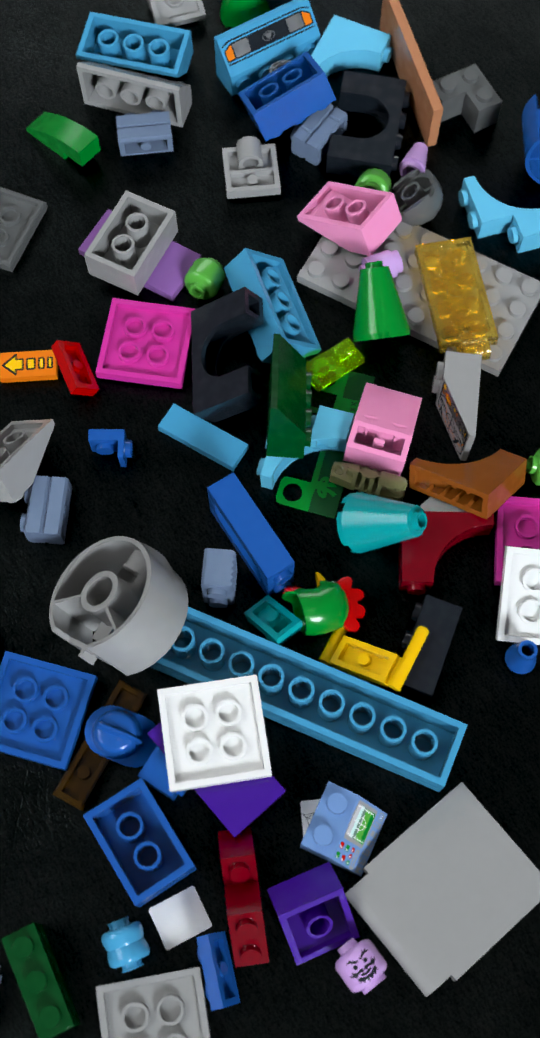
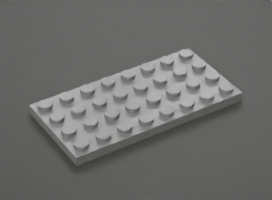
M400 222L374 254L389 249L390 251L397 250L401 256L403 272L398 273V276L393 278L410 326V336L444 352L453 351L482 355L481 369L498 377L540 301V281L420 226H411ZM322 236L297 275V282L356 309L360 274L359 266L362 265V259L368 256L349 252Z

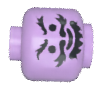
M352 938L337 950L341 957L336 961L335 969L350 991L354 993L362 991L366 995L386 978L383 972L387 968V962L369 939H363L357 943Z

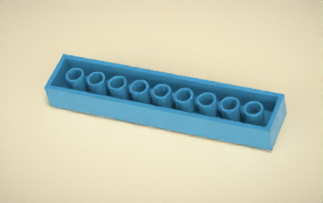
M188 607L184 626L175 643L161 659L150 666L188 684L257 674L264 717L437 792H440L445 787L467 728V724L191 607Z

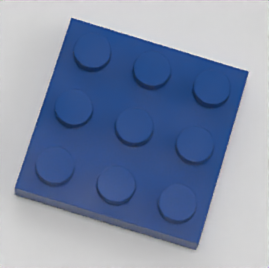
M5 651L0 665V752L66 771L69 767L98 680L97 676Z

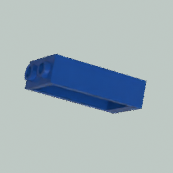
M233 472L207 487L210 511L265 594L269 596L274 593L281 595L284 592V588L292 586L291 583L294 582L295 562Z

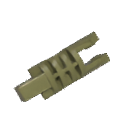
M336 461L332 465L329 479L330 482L349 490H358V492H366L397 501L403 500L404 490L408 484L406 478L385 471L379 472L374 468L371 470L366 466L363 468L358 464Z

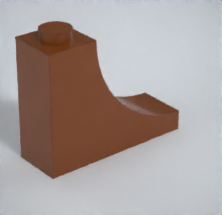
M502 449L484 459L460 464L435 463L415 458L410 463L409 488L487 520L525 483L527 459Z

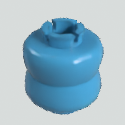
M129 916L107 924L110 931L101 936V942L107 951L109 966L113 969L121 967L122 973L143 966L144 963H142L141 959L150 953L149 945L144 938L141 922L134 921L130 923Z

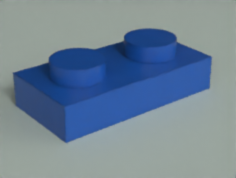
M221 931L196 937L198 944L197 955L199 962L202 964L205 978V994L210 1002L211 1011L241 1003L226 932Z

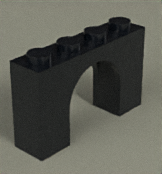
M344 71L339 109L372 115L382 122L385 129L380 134L370 138H355L331 134L327 153L326 173L359 178L366 170L376 168L387 173L390 178L391 172L397 171L399 156L394 155L395 150L400 151L403 134H398V130L404 129L407 113L402 112V108L408 109L410 92L405 91L407 80Z
M246 287L191 311L193 415L212 424L267 403V384L264 374L248 365L222 376L220 374L221 357L230 341L236 336L264 324L263 298Z

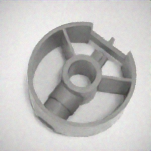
M109 537L94 543L82 551L61 575L50 602V626L55 634L79 649L80 653L78 656L89 664L93 665L99 659L115 667L126 676L132 675L152 666L175 643L186 620L188 593L181 577L175 573L167 559L160 552L130 537Z

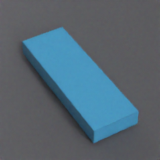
M176 404L171 406L158 425L159 431L231 471L235 470L249 449L247 443Z

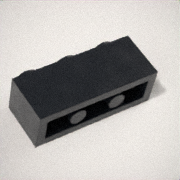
M426 595L423 604L416 603L410 619L416 622L413 632L406 631L400 648L407 649L418 626L427 627L429 634L400 692L429 702L435 690L462 607Z

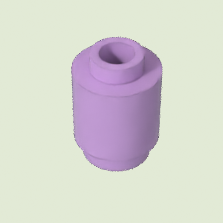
M388 249L362 259V265L359 266L360 273V270L366 269L365 263L382 261L383 266H389L393 278L397 277L398 273L403 272V262L397 250L390 251Z

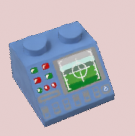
M328 781L300 848L361 877L363 874L362 869L368 862L387 813L363 797Z

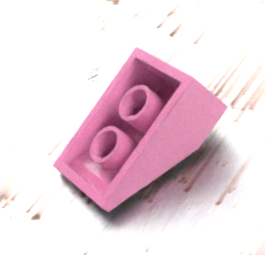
M331 181L324 185L297 216L298 221L347 251L367 256L373 255L402 221L394 193Z

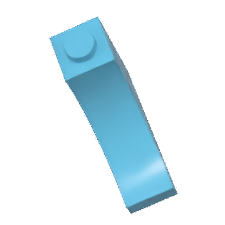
M334 15L311 56L325 72L326 77L346 69H368L379 72L384 62L388 63L392 55L393 47H390L391 35Z

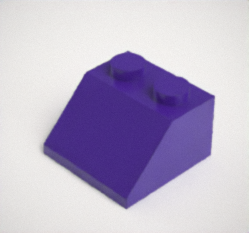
M330 862L267 889L296 965L344 945L352 938L357 939L360 937L343 887Z

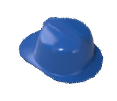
M113 705L100 707L91 714L86 722L84 733L86 742L91 750L101 757L121 765L133 768L144 766L157 746L147 734L156 726L154 722L125 708Z

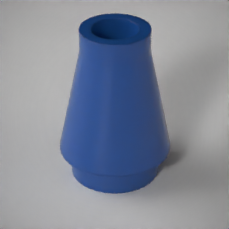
M530 640L511 645L505 653V662L508 668L517 674H526L532 671L536 665L537 645Z

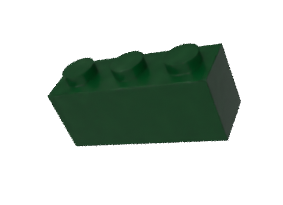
M32 923L2 938L1 941L38 1038H54L81 1024L42 924Z

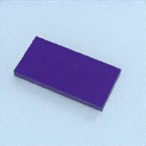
M160 722L147 734L165 755L162 724ZM273 775L267 778L194 789L234 838L286 792Z

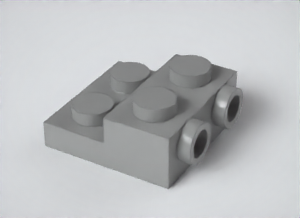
M147 0L155 24L175 27L206 19L202 0Z

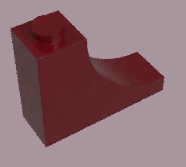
M424 511L427 516V526L422 535L398 543L399 590L407 591L411 595H421L426 593V591H430L434 582L435 567L441 556L453 545L464 539L489 535L494 526V513L486 520L469 512Z

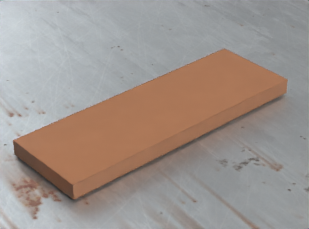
M383 0L380 31L391 35L390 47H393L392 61L399 78L407 80L405 91L410 92L409 103L427 147L434 146L437 143L444 108L400 1Z

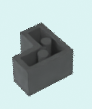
M476 64L432 81L444 108L441 122L461 114L473 132L497 123L502 100Z

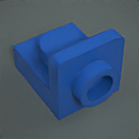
M89 429L88 442L92 452L101 455H110L117 452L120 467H127V458H132L133 444L132 440L127 439L125 429Z

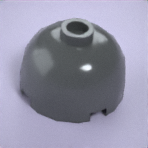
M418 169L404 175L392 187L395 191L394 196L402 217L401 222L411 226L422 225L431 221L439 212L443 202L442 187L428 169H425L426 172L420 173Z

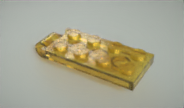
M471 237L415 245L414 252L440 353H445L447 347L456 346V352L482 355V360L490 359V343L491 345H497L498 334Z

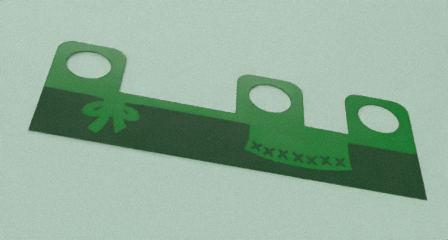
M319 364L315 368L311 386L315 390L337 395L333 408L354 413L355 418L366 382L373 384L375 377ZM323 371L333 372L336 375L335 384L330 387L322 386L318 382L319 374ZM311 406L306 409H312V413H317L319 408ZM333 450L320 451L312 481L307 482L292 477L282 478L276 494V501L281 505L335 519L343 487L330 482L329 479L332 465L335 461L350 463L343 461L345 452ZM288 484L300 486L302 489L301 498L297 501L285 499L283 496L285 486Z

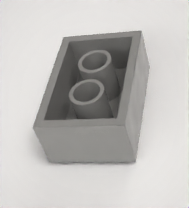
M126 190L84 254L89 274L139 295L178 232L176 212Z

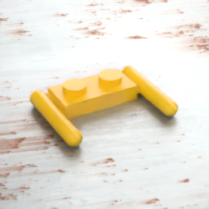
M418 626L403 657H399L398 654L345 636L347 630L341 627L331 634L319 657V661L400 692L429 634V630L425 626Z

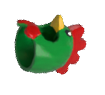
M315 572L317 588L304 589L297 586H287L284 588L282 599L292 604L294 615L302 621L303 626L300 629L302 635H322L341 627L349 632H357L359 630L360 624L357 619H362L365 616L366 610L364 606L357 602L363 599L364 592L361 589L351 588L353 581L350 577L346 576L334 582L326 580L319 572Z

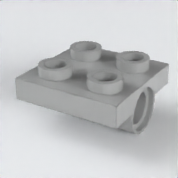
M246 136L238 140L236 147L222 148L227 199L281 194L275 143L261 145L258 138Z

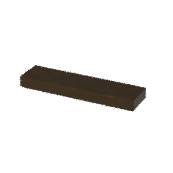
M119 680L105 706H119L139 714L148 695ZM85 738L53 795L83 811L112 760L101 757L93 752Z

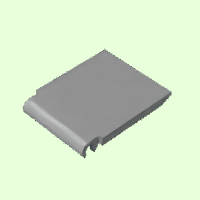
M461 782L362 869L366 875L345 893L347 900L427 997L449 977L453 981H457L540 902V871L464 783Z

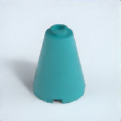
M363 492L349 493L344 497L341 502L345 503L343 511L337 513V532L343 546H349L352 553H365L419 537L427 526V516L420 506Z

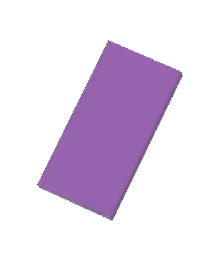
M107 209L78 248L80 255L84 256L112 210ZM172 241L144 287L173 302L185 285L186 273L193 262L201 258V255Z

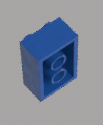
M308 51L238 93L251 120L265 141L279 137L286 129L302 123L306 117L316 111L324 110L330 103L336 100L325 72Z
M142 778L83 815L136 907H142L197 870Z

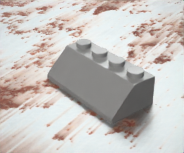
M92 61L77 63L76 68L84 104L125 114H144L154 110L169 111L171 125L183 128L192 106L191 85Z

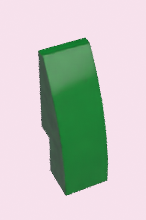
M44 112L26 128L29 134L63 159L70 157L82 167L101 150L96 134L75 121L58 114Z

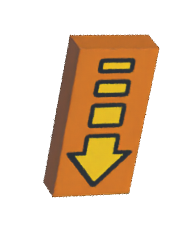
M52 350L0 353L1 383L58 380V363Z

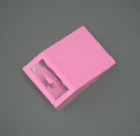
M366 382L348 438L343 461L401 476L422 398Z

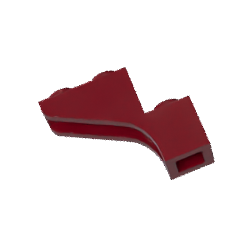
M246 827L235 838L228 830L218 831L227 919L235 968L269 963L251 827Z

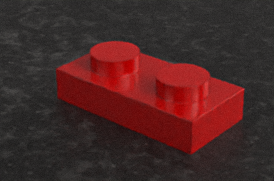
M56 340L51 348L70 394L94 396L100 389L80 343Z

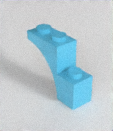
M475 176L464 178L462 188L458 192L459 203L462 207L465 206L468 225L471 229H474L477 238L507 232L510 243H514L518 253L540 248V208L523 209L509 206L494 199L485 192Z
M320 405L317 415L311 416V426L308 427L312 428L311 446H305L304 456L313 452L327 450L345 452L354 422V413ZM272 456L260 458L257 475L260 476L261 487L273 490L281 473L299 458Z

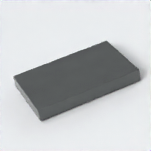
M0 187V268L13 272L48 207L44 201Z

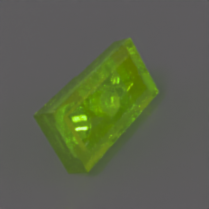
M346 338L306 363V372H312L311 384L319 392L363 364L365 357L355 347V344L349 338Z

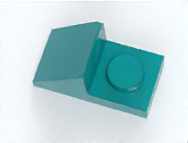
M269 595L244 612L248 622L263 633L267 640L280 646L298 634L303 626L302 621Z

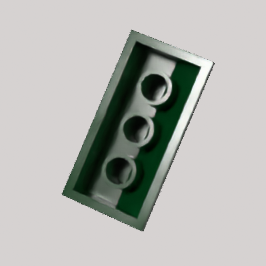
M274 334L266 456L303 459L305 446H311L312 428L306 427L311 426L312 409L306 408L311 407L312 390L310 389L312 372H306V359L280 334Z

